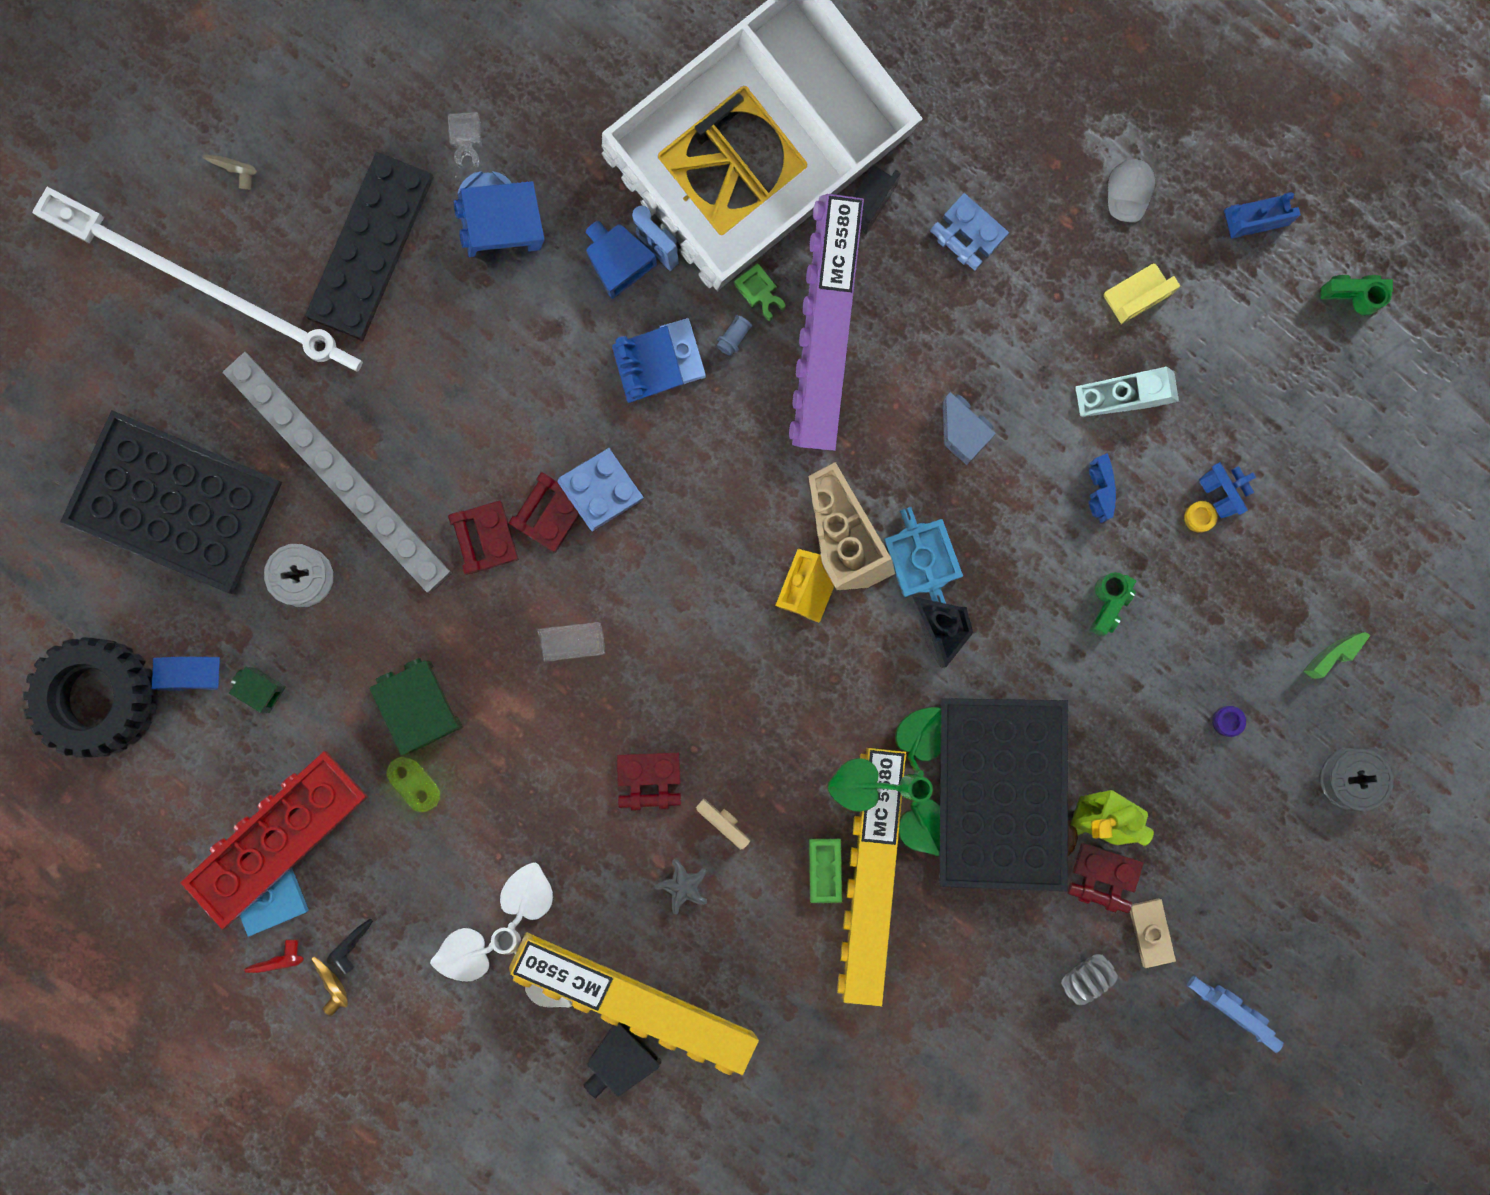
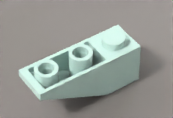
M1168 367L1076 386L1081 417L1145 409L1179 402L1175 374Z

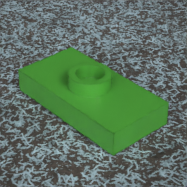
M809 839L810 903H842L841 839Z

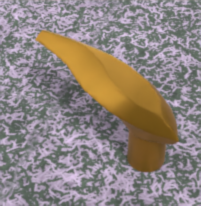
M313 957L311 960L323 980L325 989L332 997L323 1007V1010L326 1014L333 1016L340 1006L348 1007L346 991L337 976L320 960Z

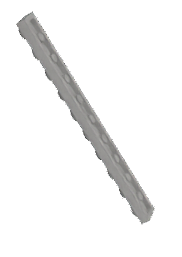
M244 352L223 371V374L427 593L430 594L452 574L249 354Z

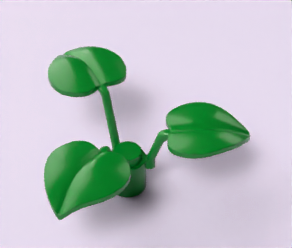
M929 707L916 710L907 715L900 722L896 730V745L899 749L909 752L907 758L915 772L914 774L904 776L900 784L877 783L879 773L876 766L869 760L855 758L841 765L828 782V791L838 804L858 812L870 810L876 806L879 800L877 789L900 791L904 798L912 800L910 803L912 810L904 812L900 817L898 834L900 840L913 850L940 856V806L935 801L929 799L933 791L932 784L927 778L923 777L924 772L919 769L914 759L915 756L918 760L930 761L941 753V708Z

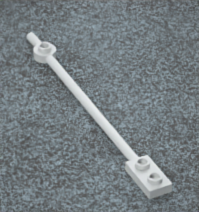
M46 187L32 212L37 217L89 244L95 235L303 344L304 352L314 361L324 362L331 358L356 372L362 367L363 361L336 348V342L328 332L322 329H315L307 333L101 226L100 224L104 219L101 214L49 187ZM325 343V349L318 352V344Z

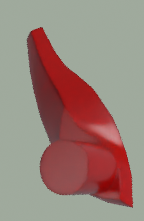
M285 940L284 956H275L270 960L253 964L244 969L245 973H260L299 965L304 959L302 956H297L298 940Z

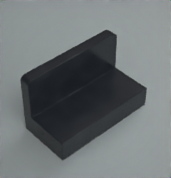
M874 165L870 169L853 196L864 199L860 229L862 232L868 233L897 187L901 172L895 170L891 176Z

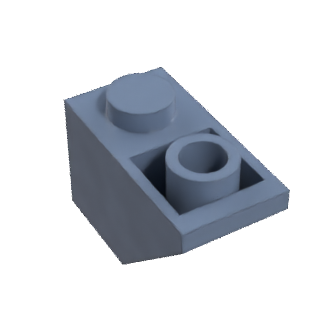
M950 392L943 401L944 445L964 464L968 465L996 433L992 430L993 425L981 415L977 417L969 409L971 407L970 404L962 396L957 395L955 397Z

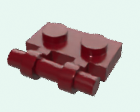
M680 752L617 755L618 786L631 787V795L618 796L619 808H631V811L641 810V807L659 806L660 810L669 809V806H681V793H669L668 784H681ZM641 785H658L659 794L641 795Z
M1081 843L1073 873L1084 876L1082 885L1071 882L1068 894L1078 897L1079 901L1087 904L1091 901L1103 905L1106 910L1114 913L1117 910L1129 913L1132 902L1122 899L1121 893L1123 889L1135 893L1144 863ZM1096 880L1111 885L1108 894L1094 890Z

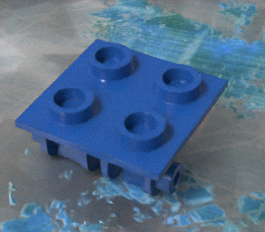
M668 326L627 339V336L615 339L616 344H613L612 348L628 403L684 384Z

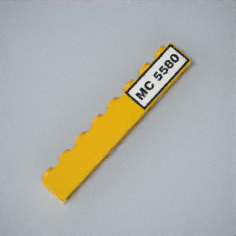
M866 748V754H860V758L869 760L876 766L879 773L877 783L900 784L901 779L904 777L906 752ZM877 789L879 800L876 806L870 810L860 811V816H854L853 835H858L857 848L851 847L850 866L855 867L854 879H848L847 898H852L851 911L845 910L843 929L849 930L848 942H842L840 961H845L844 974H839L837 993H842L844 1003L882 1007L902 803L900 791Z
M528 932L525 933L509 966L510 975L514 976L513 981L524 987L530 988L532 984L543 989L542 993L554 1000H560L561 997L572 1001L571 1005L582 1012L589 1013L590 1010L600 1013L602 1014L600 1018L607 1023L618 1026L620 1022L630 1026L629 1030L635 1035L642 1038H647L648 1035L659 1039L658 1043L663 1047L673 1051L676 1050V1047L687 1051L686 1055L700 1063H704L705 1059L716 1064V1069L728 1075H732L733 1072L740 1075L744 1074L759 1041L751 1030Z

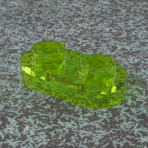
M399 757L389 764L387 768L389 782L412 809L418 812H426L437 806L440 800V791L414 759ZM400 767H404L407 770V775L404 779L400 778L397 774ZM421 790L427 794L425 802H420L417 798V794Z

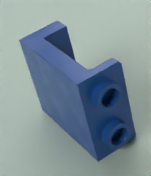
M533 181L460 188L458 200H454V211L456 218H461L463 229L459 231L462 248H467L469 257H474L477 251L519 246H527L528 251L541 249L545 239Z

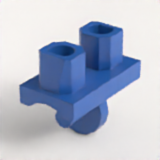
M1219 462L1212 466L1213 470L1207 472L1199 479L1206 493L1220 486H1223L1228 496L1213 504L1220 518L1231 516L1237 512L1240 515L1248 511L1236 488L1240 487L1246 497L1254 493L1249 484V481L1256 478L1254 472L1245 476L1238 466L1231 470L1236 479V482L1232 483L1223 465Z

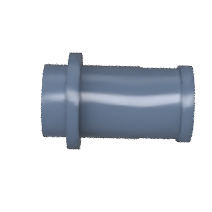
M736 315L725 334L717 338L719 341L716 345L717 348L729 356L737 353L739 350L738 345L749 329H751L752 324L742 316Z

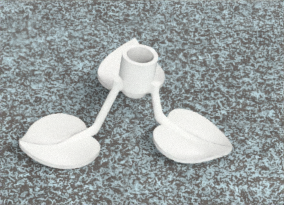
M531 863L520 868L505 883L500 895L501 908L504 912L517 914L513 922L508 924V928H499L493 933L488 947L484 948L485 941L479 932L470 928L458 929L445 939L430 964L439 973L448 978L468 982L481 978L488 971L490 963L486 954L493 949L500 954H516L521 943V937L515 931V927L520 923L522 917L524 916L530 920L539 919L549 911L553 902L551 885L539 864ZM533 984L530 988L525 987L528 997L539 1006L567 1008L572 1006V1001L563 997L560 1000H554L544 995L542 988Z

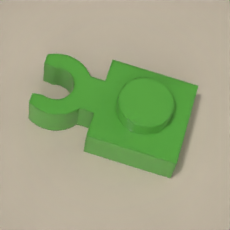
M758 263L734 281V285L752 308L759 303L762 305L763 316L768 321L773 319L772 313L768 310L771 305H777L782 312L785 310L784 301L780 297L772 295L776 291L777 286Z

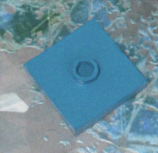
M291 868L240 915L248 937L309 911L293 869Z

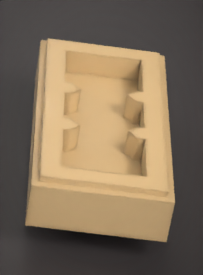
M703 799L697 805L696 810L740 850L749 844L750 839L735 826L738 820L727 810L723 809L720 813L706 799Z
M1158 898L1132 904L1130 914L1143 967L1149 968L1176 962L1162 899Z

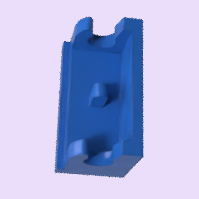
M1285 193L1282 196L1242 205L1236 204L1225 208L1224 213L1231 239L1291 225L1301 215L1299 207L1291 209L1290 200L1293 199L1294 193Z

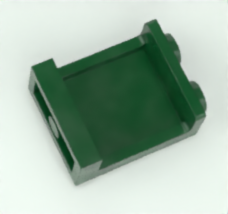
M421 658L406 663L404 665L405 670L396 675L393 672H389L376 678L377 684L369 687L401 755L411 754L463 728L458 716H454L432 670L434 667L432 662L428 660L422 661Z

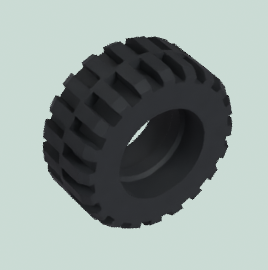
M82 637L80 640L69 639L63 641L62 646L54 645L46 652L49 656L48 658L39 657L35 662L36 672L29 673L26 679V683L30 684L29 691H23V701H28L29 707L24 709L26 719L33 720L34 724L30 725V729L34 735H43L41 743L48 748H56L57 753L65 756L74 755V757L80 758L110 756L111 753H120L126 750L127 744H135L142 738L139 731L149 729L152 721L148 719L150 713H156L157 704L152 703L153 695H158V690L151 689L152 670L143 667L146 661L140 654H133L132 648L124 644H117L116 641ZM96 668L100 669L111 682L114 695L113 704L109 714L100 724L95 727H85L75 718L71 710L70 692L74 682L83 672Z

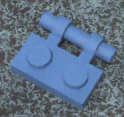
M965 193L943 216V219L950 224V227L945 229L937 222L930 229V232L938 238L937 242L942 247L947 246L959 256L957 258L958 261L963 265L968 264L974 271L983 262L975 253L979 250L988 258L1009 234L1002 225ZM959 232L971 244L966 247L955 235Z

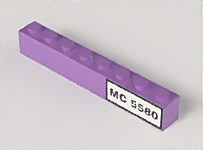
M825 194L819 196V201H816L814 205L813 219L817 220L816 232L812 233L810 238V251L813 252L812 265L809 264L806 273V282L810 284L809 295L804 298L803 314L806 315L805 328L801 329L799 344L803 347L802 359H798L796 365V377L799 378L798 390L794 391L792 401L796 414L795 421L791 422L789 428V438L793 440L792 445L797 447L834 451L836 449L864 203L863 198Z

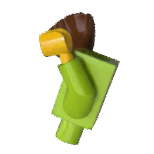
M1112 790L1080 796L1072 821L1068 819V856L1075 849L1078 835L1085 832L1091 834L1093 838H1100L1114 845L1139 843L1143 846L1148 845L1153 838L1154 831L1145 826L1148 818L1147 811Z

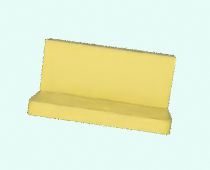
M1151 264L1104 293V298L1122 325L1173 295L1180 287V284L1175 276L1166 280L1158 266Z

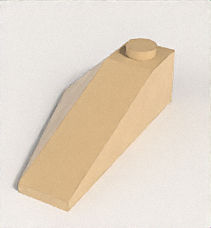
M836 462L809 475L821 560L836 590L869 588L894 575L895 570L892 558Z

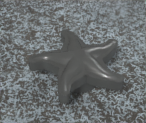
M674 859L672 861L675 867L673 878L655 885L656 890L664 889L673 895V914L679 913L680 905L686 900L703 905L707 904V899L700 895L697 888L706 875L707 869L702 868L697 873H687L679 860Z

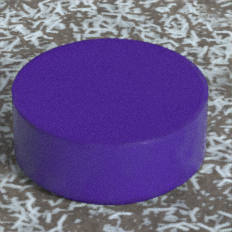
M1223 706L1214 713L1212 724L1218 734L1225 737H1235L1244 731L1246 717L1243 711L1235 706Z

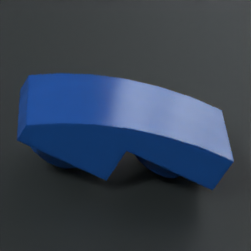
M1108 453L1091 461V468H1089L1092 482L1095 485H1099L1100 488L1090 494L1089 507L1092 515L1095 518L1098 517L1100 523L1113 518L1116 502L1115 479Z
M220 657L153 658L151 689L184 691L185 689L218 690Z

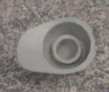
M1138 159L1126 160L1117 165L1110 174L1108 181V208L1110 214L1120 221H1139L1145 214L1155 188V176L1152 168L1145 161Z

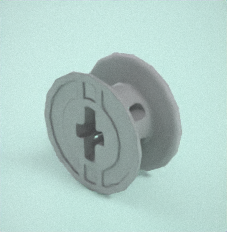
M288 544L278 548L269 557L264 568V581L268 591L276 600L295 607H310L320 603L329 594L333 585V569L330 561L320 551L303 544ZM298 570L309 573V576L299 577L300 581L289 578V576L299 574Z

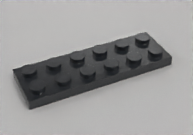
M379 152L375 153L305 317L364 341L434 178L432 173Z

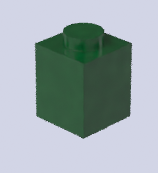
M245 667L244 670H239L233 677L231 682L233 687L229 694L260 713H270L286 686L256 668Z

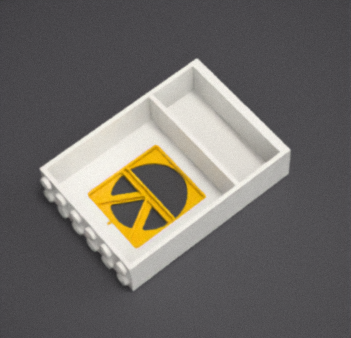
M767 0L602 132L601 146L604 150L602 156L612 168L617 166L623 173L621 179L631 192L636 190L643 198L640 201L642 206H646L650 210L651 216L656 214L662 222L660 228L662 230L666 228L673 234L682 247L679 251L689 264L694 262L701 272L698 275L708 288L713 286L719 291L813 214L816 201H819V196L825 194L837 195L909 137L923 118L831 0ZM738 93L743 96L744 101L731 112H746L764 119L774 128L783 147L782 171L777 183L769 193L715 125H712V128L707 130L706 134L721 153L694 157L686 155L688 146L696 133L695 126ZM730 164L715 204H709L699 197L692 188L686 172L692 169ZM740 176L757 197L758 201L746 207L729 209L727 205L737 178Z

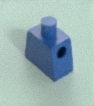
M600 221L594 222L587 228L586 233L594 242L586 249L588 257L611 299H614L657 266L654 253L621 224L616 225L609 232Z

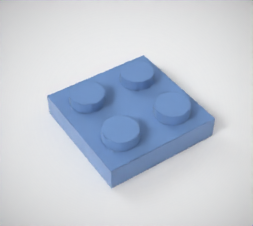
M610 448L562 475L557 481L591 531L640 503L644 498Z

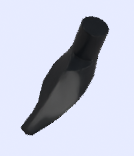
M368 919L350 933L329 954L327 963H335L343 975L350 972L354 966L346 957V954L355 948L357 941L366 933L373 920Z

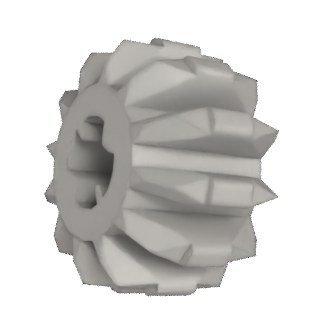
M1096 954L1079 963L1070 972L1065 974L1061 984L1065 988L1066 994L1070 999L1072 998L1076 1005H1085L1108 991L1116 982L1118 975L1109 960L1107 961L1103 955Z

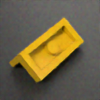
M797 549L775 606L800 614L818 623L821 621L834 588V584L822 564L821 555Z

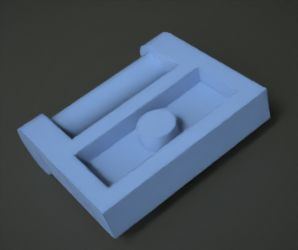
M646 206L636 207L633 210L632 216L634 223L637 225V238L654 253L656 258L669 271L673 270L679 264L678 249L675 244L677 242L676 238L666 228L661 230L651 220L650 210Z

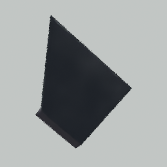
M913 596L927 647L939 666L946 668L974 633L967 607H959Z

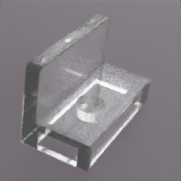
M600 622L537 629L538 636L541 637L544 662L606 655L603 624Z

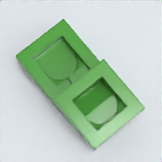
M1366 632L1355 633L1334 642L1319 653L1303 672L1312 679L1324 678L1337 659L1340 662L1352 661L1370 635Z

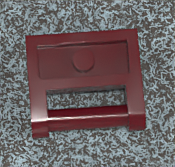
M540 472L536 479L538 483L517 516H512L508 524L556 553L580 514L558 482L545 473ZM549 488L556 493L534 528L526 523Z
M501 500L448 515L450 525H454L465 564L462 567L465 575L519 560ZM472 520L475 521L485 559L479 561L476 560L466 522Z

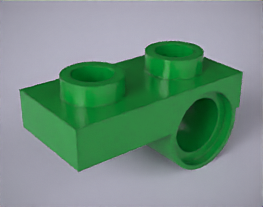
M1350 275L1333 276L1331 280L1321 287V299H1352L1354 309L1361 315L1369 316L1390 302L1393 292V279H1381L1380 275H1368L1362 277V279H1351ZM1368 293L1374 295L1376 304L1368 299Z
M1114 572L1101 577L1096 582L1095 593L1105 603L1089 631L1098 636L1114 632L1121 620L1118 613L1123 605L1127 607L1136 593V590L1132 589L1136 583L1135 579L1128 575ZM1108 580H1113L1117 583L1118 593L1116 596H1112L1107 592L1106 583Z

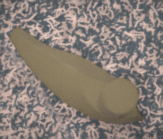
M203 155L205 160L223 167L229 172L239 173L238 188L251 190L252 175H255L257 172L253 166L223 156Z

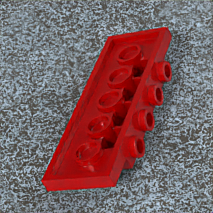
M323 751L298 775L293 773L281 784L283 789L275 796L269 795L257 806L259 811L251 818L247 816L239 821L233 828L235 833L227 840L223 838L215 843L209 850L212 854L180 882L222 930L232 924L368 798L328 752Z

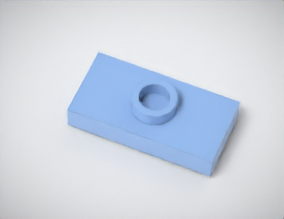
M689 318L660 326V328L668 326L684 384L706 378Z

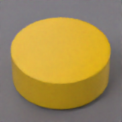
M1206 501L1193 503L1186 509L1184 514V521L1187 527L1197 533L1212 529L1218 519L1215 507Z

